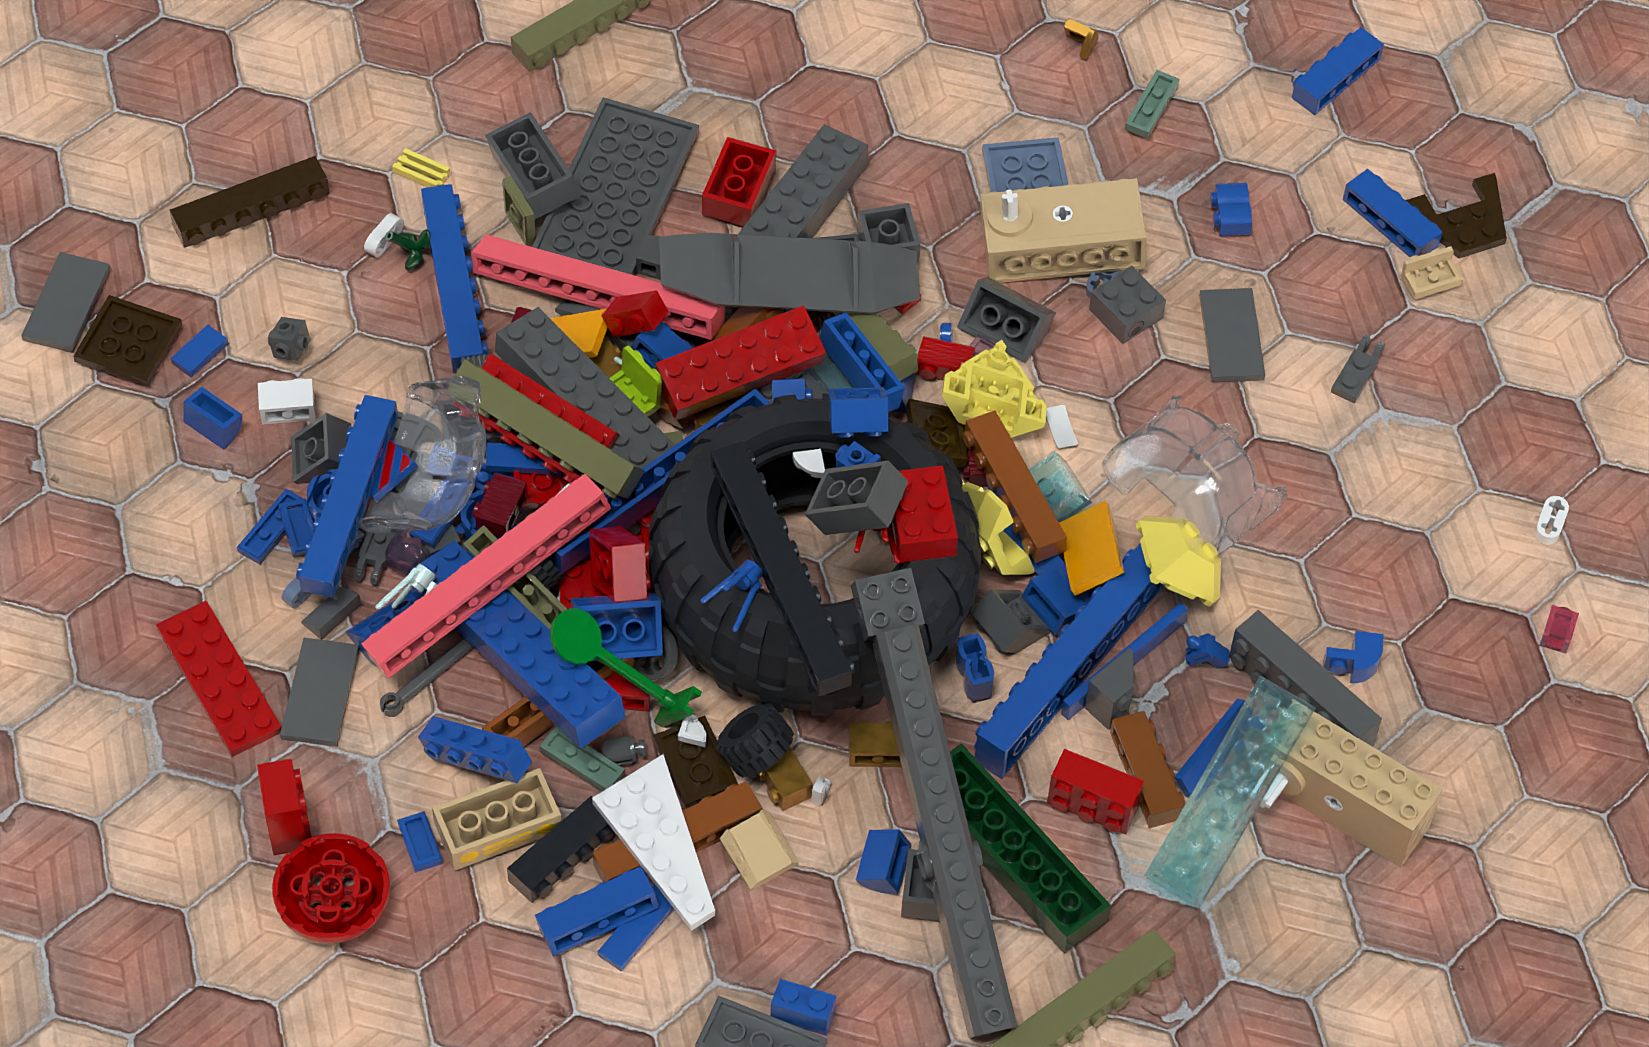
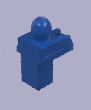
M1209 633L1199 637L1193 635L1189 636L1186 641L1188 645L1186 661L1190 666L1207 661L1216 668L1228 665L1230 650L1215 641L1216 637Z

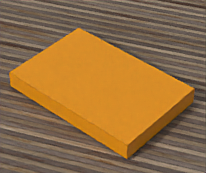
M606 309L550 318L589 358L597 357L608 328L601 316Z

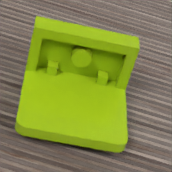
M627 345L622 351L621 370L609 379L648 417L660 409L662 378L656 369H651L645 363L640 352L633 350Z

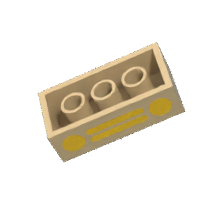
M540 768L525 773L518 783L505 780L432 807L435 827L454 871L539 840L561 822V814Z

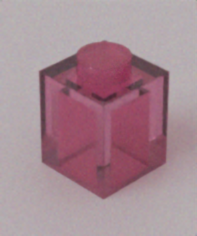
M1552 605L1539 646L1566 654L1579 613L1571 611L1567 607Z

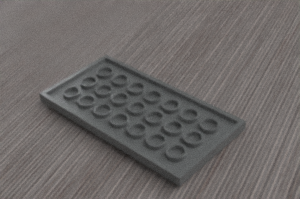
M603 97L569 167L580 197L547 214L532 247L634 275L637 254L646 234L652 235L699 133V125Z

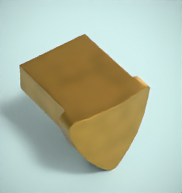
M1068 18L1064 25L1065 34L1067 37L1083 43L1079 56L1087 59L1099 39L1098 33L1095 29Z

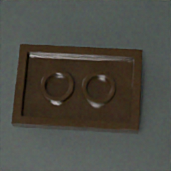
M908 399L905 406L908 422L914 423L925 431L930 438L931 444L937 450H940L943 455L947 454L955 466L965 467L968 462V454L963 440V426L961 423H958L950 408L944 405Z
M706 716L698 718L706 731V747L678 741L681 725L653 735V742L660 756L664 755L673 784L684 807L687 808L698 804L700 800L707 796H715L724 792L730 785L738 784L729 764L716 749L717 739Z

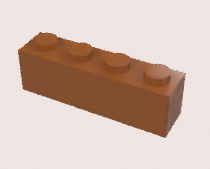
M1145 711L1112 719L1110 734L1126 773L1144 780L1139 805L1148 828L1181 820L1183 808L1186 807L1183 793L1181 791L1178 792L1176 789L1174 771L1171 767H1167L1165 749L1161 743H1157L1155 738L1156 729L1153 721L1148 720Z

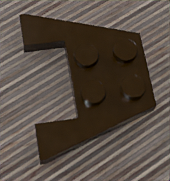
M1495 173L1473 179L1472 186L1481 201L1444 213L1436 214L1425 194L1406 200L1410 205L1416 207L1429 221L1439 227L1442 231L1440 243L1446 248L1451 246L1454 250L1453 254L1458 259L1506 243L1507 236Z

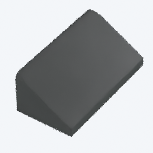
M341 586L336 590L334 598L328 597L301 623L318 638L323 639L361 605L360 595Z

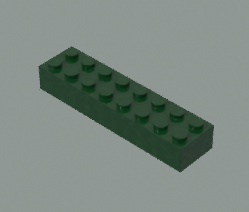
M962 743L951 750L950 755L971 840H977L984 866L1065 953L1108 921L1111 908L1110 903Z

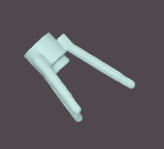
M418 564L375 608L377 610L381 609L407 584L409 585L392 604V608L396 609L413 588L420 593L425 589L427 594L437 586L434 583L437 576L423 565Z

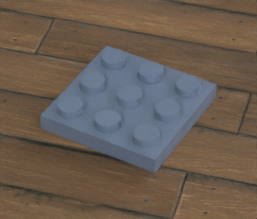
M1059 137L983 144L982 146L990 192L1068 185Z

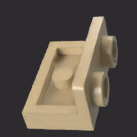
M1451 246L1443 249L1437 248L1424 255H1415L1404 261L1401 277L1414 300L1462 285L1463 278L1452 261L1454 250Z

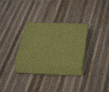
M509 176L502 181L504 211L524 244L531 247L536 239L534 212L512 176Z

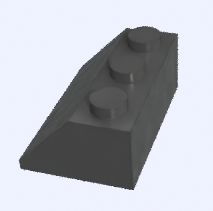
M987 277L978 279L957 327L993 346L1000 340H1003L1007 346L1006 353L1023 362H1027L1045 338L1056 312Z

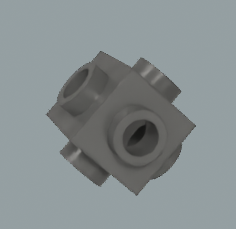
M281 317L268 335V344L271 346L273 357L298 361L311 341L306 321Z

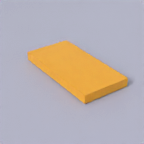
M1106 500L1059 522L1067 536L1066 549L1063 554L1070 588L1075 596L1125 572L1111 508Z

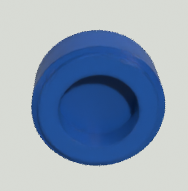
M952 323L941 324L940 340L953 342Z

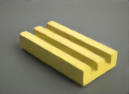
M406 148L403 150V155L398 157V162L392 166L394 173L426 187L441 186L450 175V167ZM404 165L417 170V172L404 167ZM426 175L431 176V177L437 179V181H436V180H433V179H431V178H429V177H426Z

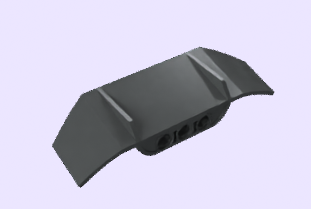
M697 233L659 237L661 285L716 306L793 310L804 305L807 311L876 314L920 299L917 251L898 246L865 241L724 233Z

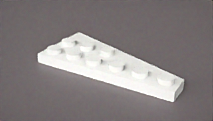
M664 755L659 756L592 798V804L691 931L715 916L713 902Z

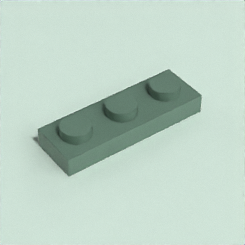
M1156 70L1126 121L1125 130L1148 139L1179 86L1180 79Z
M557 726L539 746L540 752L602 792L625 776L624 768L588 745L580 749Z

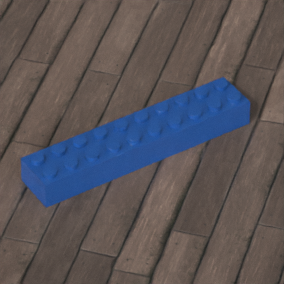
M453 541L420 564L437 576L434 583L438 585L455 573L461 566L471 561L473 557L456 541ZM507 589L455 627L472 646L580 749L626 717L621 695L586 663L583 665H573L564 661L555 652L551 644L550 629Z
M1141 543L1134 550L1130 549L1125 554L1122 561L1125 572L1108 580L1103 587L1098 586L1095 589L1088 605H1082L1078 609L1074 617L1075 620L1071 625L1066 624L1061 629L1058 635L1059 639L1054 644H1048L1042 653V659L1038 663L1034 662L1031 664L1025 674V679L1021 683L1016 682L1013 685L1008 699L1005 702L1000 701L994 708L991 719L988 722L983 721L976 730L975 758L985 769L1000 779H1003L1061 710L1063 699L1088 678L1162 590V583L1155 584L1150 581L1149 575L1152 572L1151 568L1146 566Z

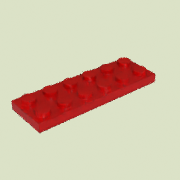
M207 601L201 602L156 624L157 631L231 757L280 734L282 726Z

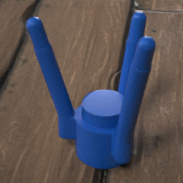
M746 560L728 578L705 595L700 602L702 604L706 603L721 590L727 591L735 584L742 590L750 588L751 590L732 628L733 632H737L756 592L762 586V583L759 581L763 576L762 569L755 562Z

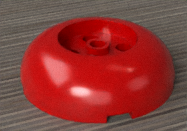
M339 833L321 834L302 841L299 847L282 858L275 871L272 883L274 904L286 926L307 940L324 944L346 942L367 932L383 914L390 893L389 873L382 857L370 848L367 842L351 835ZM322 878V880L319 883V886L314 884L317 880ZM345 878H350L354 881V884L344 886L342 882ZM314 903H321V904H322V905H318V906H316V907H314V908H311L312 904H314ZM346 903L351 905L348 909L341 907V905Z

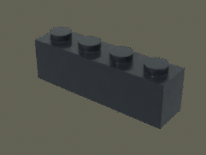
M592 796L507 868L508 881L531 903L539 897H545L559 879L564 880L573 871L574 866L580 861L584 862L589 859L596 847L601 843H607L614 836L615 832L592 804Z

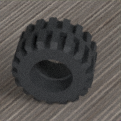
M760 703L742 711L726 725L718 737L716 749L738 776L743 778L752 777L770 768L786 753L793 741L794 732L773 705Z

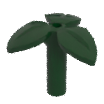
M428 229L423 230L417 241V237L414 234H397L393 231H388L385 239L400 246L405 252L411 253L405 263V269L410 270L422 259L420 249L425 250L428 248L430 232Z

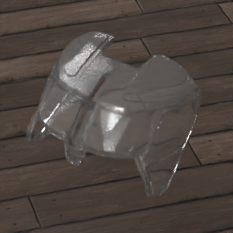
M465 376L441 378L437 381L416 382L408 386L407 399L394 442L403 448L417 453L415 463L418 467L411 472L406 488L402 493L388 492L377 503L372 499L366 515L358 520V528L369 532L386 534L421 530L431 531L435 527L445 525L459 514L472 494L476 482L475 479L481 470L486 451V432L484 425L478 417L482 388L480 382ZM433 476L448 477L447 481L433 479Z
M1180 395L1177 397L1172 396L1149 420L1114 446L1105 457L1102 466L1107 479L1122 495L1129 494L1140 480L1147 479L1174 504L1175 509L1170 517L1184 518L1187 522H1192L1198 528L1199 536L1205 542L1211 543L1217 549L1219 555L1233 546L1249 530L1255 529L1274 514L1286 500L1288 489L1257 482L1251 460L1236 441L1240 435L1237 428L1229 423L1217 424L1202 413L1187 407H1179L1183 397ZM1190 455H1194L1195 457L1176 474L1175 471Z

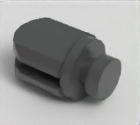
M617 737L606 739L602 746L604 756L617 765L637 762V754H640L641 757L647 756L644 739L638 740V743H636L634 737Z

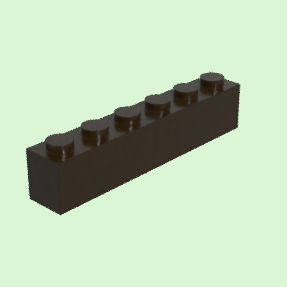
M316 156L170 209L172 225L184 248L197 245L207 239L224 235L231 230L248 226L258 220L272 217L282 211L296 208L301 204L330 194L328 178Z

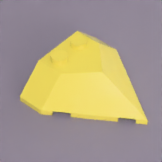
M1000 340L995 344L994 348L989 351L987 349L963 363L960 369L945 374L942 397L958 423L966 425V421L996 410L1012 438L1043 428L1046 423L1047 405L1043 399H1037L1033 393L1034 386L1015 358L1008 356L1005 351L1007 346L1003 340Z
M963 482L962 489L964 492L969 493L978 516L980 548L983 554L981 557L990 569L995 567L1002 575H1031L1034 573L1035 569L1029 556L1003 531L1014 522L1007 505L991 490L987 489L984 491L980 486L969 482L964 484Z
M1145 516L1135 524L1137 531L1143 535L1140 543L1146 566L1151 568L1152 573L1149 577L1152 583L1165 584L1167 589L1192 600L1199 597L1202 603L1209 607L1220 598L1221 559L1217 556V549L1199 536L1200 532L1192 522H1187L1184 518Z

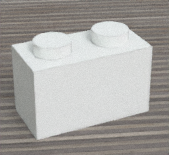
M297 378L288 381L271 380L258 383L259 413L262 425L316 420L312 379Z

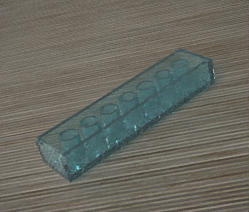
M1259 676L1144 877L1192 906L1200 908L1316 707L1264 677Z

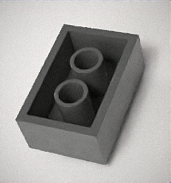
M889 461L825 469L805 515L824 535L888 528L903 497L908 480Z

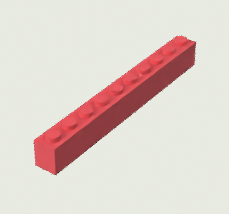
M487 234L472 251L473 273L600 309L608 308L616 297L657 290L669 311L662 322L671 329L712 340L725 322V306H716L693 296L665 288L660 282Z
M586 474L573 481L567 488L549 499L546 504L528 515L521 523L507 531L501 538L482 550L480 554L467 564L461 566L446 580L440 582L434 589L416 600L413 605L394 617L388 624L370 635L367 640L361 643L370 659L389 679L609 511L611 506L604 493Z

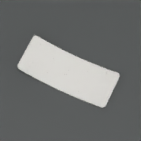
M1065 405L1047 408L1046 417L1057 447L1064 448L1078 445Z

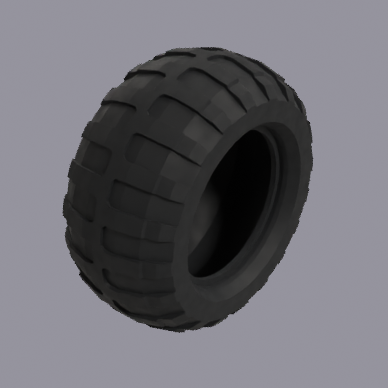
M822 393V399H797L795 394L784 395L774 398L772 404L758 408L750 405L729 414L725 423L717 428L706 429L692 442L687 456L681 462L675 463L660 491L661 498L652 515L649 527V574L654 593L661 600V619L670 632L676 635L678 646L688 661L697 670L701 668L704 672L711 675L719 688L734 697H742L744 695L764 704L769 703L780 713L784 712L785 708L811 711V716L832 715L833 710L854 706L860 710L880 704L885 696L872 641L864 642L854 598L837 603L821 604L823 610L827 609L832 619V630L834 633L838 632L841 636L844 646L842 651L845 657L850 656L855 668V673H852L851 686L822 696H818L770 593L761 588L756 592L737 632H733L732 628L751 590L750 588L742 590L735 584L727 591L721 590L706 603L702 604L700 602L705 595L738 568L730 555V551L737 539L742 535L711 468V451L743 441L747 451L751 450L756 460L755 468L758 473H763L767 484L766 491L768 495L774 496L778 510L798 505H809L821 478L812 477L811 474L796 467L793 461V452L821 449L825 469L836 468L835 455L839 448L844 444L849 447L855 441L873 455L878 454L881 456V461H889L898 471L943 465L958 535L956 556L901 562L891 571L912 569L925 622L920 629L928 666L935 661L940 662L959 637L960 628L971 613L975 603L981 565L978 516L968 492L963 491V481L951 458L937 450L931 444L928 434L920 427L908 421L903 423L890 416L889 410L888 432H882L880 436H866L865 432H855L854 436L838 437L837 433H832L830 428L828 394Z

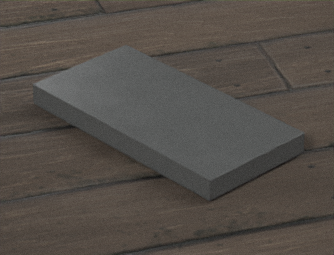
M60 252L23 330L22 340L73 353L111 270L110 264Z
M1252 288L1200 290L1199 298L1211 382L1264 380L1265 369Z
M303 638L280 732L281 739L337 747L359 654V645Z
M718 996L696 1041L695 1047H825L827 1038Z

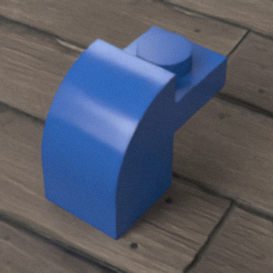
M1356 631L1352 650L1326 648L1323 667L1334 674L1349 673L1350 683H1361L1370 679L1378 669L1383 652L1384 634Z

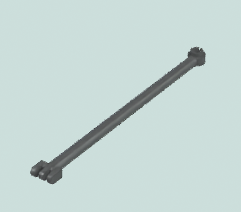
M463 638L396 693L389 692L383 695L380 699L381 712H384L385 716L388 717L398 716L403 710V704L471 651L474 646ZM389 700L396 701L394 704H386Z

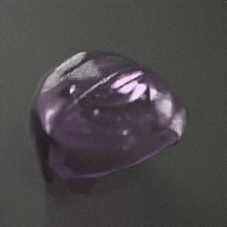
M400 530L391 539L385 550V559L389 568L405 576H408L412 568L427 559L421 551V539L417 536L407 538L406 530Z

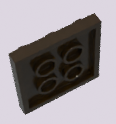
M109 295L73 355L74 362L148 386L181 329L182 320Z

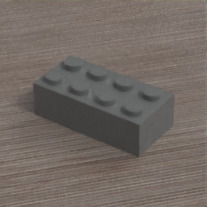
M531 112L485 135L493 157L506 177L512 176L534 212V219L580 197L572 173Z

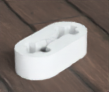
M389 213L368 236L364 250L377 258L380 257L392 244V242L385 239L386 233L393 231L400 234L404 226V220L393 213Z
M1560 496L1549 497L1542 509L1535 529V537L1542 544L1551 545L1559 539L1569 510L1568 502ZM1553 507L1559 508L1556 516L1551 515ZM1547 524L1553 526L1550 534L1545 533Z

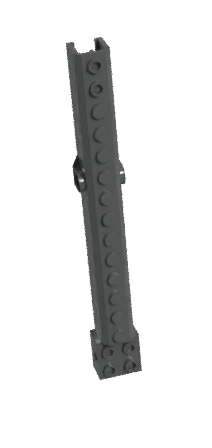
M907 568L857 579L851 584V590L864 642L872 641L920 838L916 856L922 880L934 895L968 1038L1017 1027L979 872V867L983 865L982 854L977 840H971L920 629L925 622L912 569Z

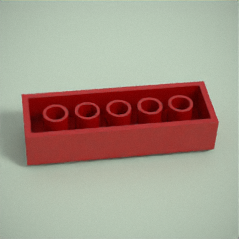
M803 305L656 362L654 369L661 375L662 394L674 420L677 421L754 389L771 384L772 380H781L822 364L826 351Z

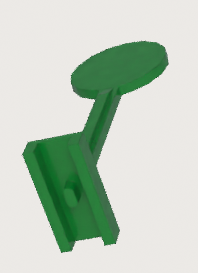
M567 609L559 613L552 621L550 628L551 644L555 652L564 661L573 665H583L597 658L657 700V703L661 706L654 722L659 726L665 727L693 714L694 710L687 705L689 701L700 697L702 691L692 686L673 694L668 689H662L601 646V630L596 620L588 612L581 609Z

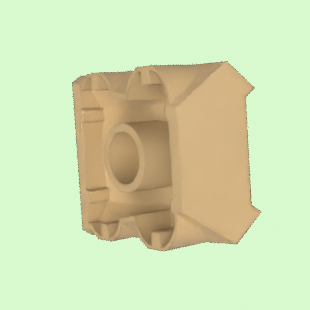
M761 810L758 814L737 826L727 829L720 837L725 847L726 858L729 862L736 865L741 873V879L752 891L797 866L799 863L771 814L766 810Z

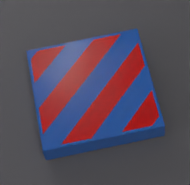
M391 438L389 439L370 497L376 503L418 467Z

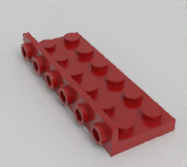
M489 354L481 368L609 449H612L620 433L495 355ZM458 399L454 400L453 403L461 407L459 410L461 414L472 420L474 417L482 420L480 426L492 433L498 430L502 433L500 437L502 440L513 446L516 443L523 446L522 452L533 459L539 456L545 460L542 465L556 473L558 470H561L565 473L564 479L570 483L580 478L583 474L578 469L572 472L560 465L561 459L556 455L551 459L538 451L540 445L533 442L529 445L517 437L519 432L513 428L510 432L496 424L498 420L496 417L491 415L488 419L475 411L477 405L472 402L466 405Z

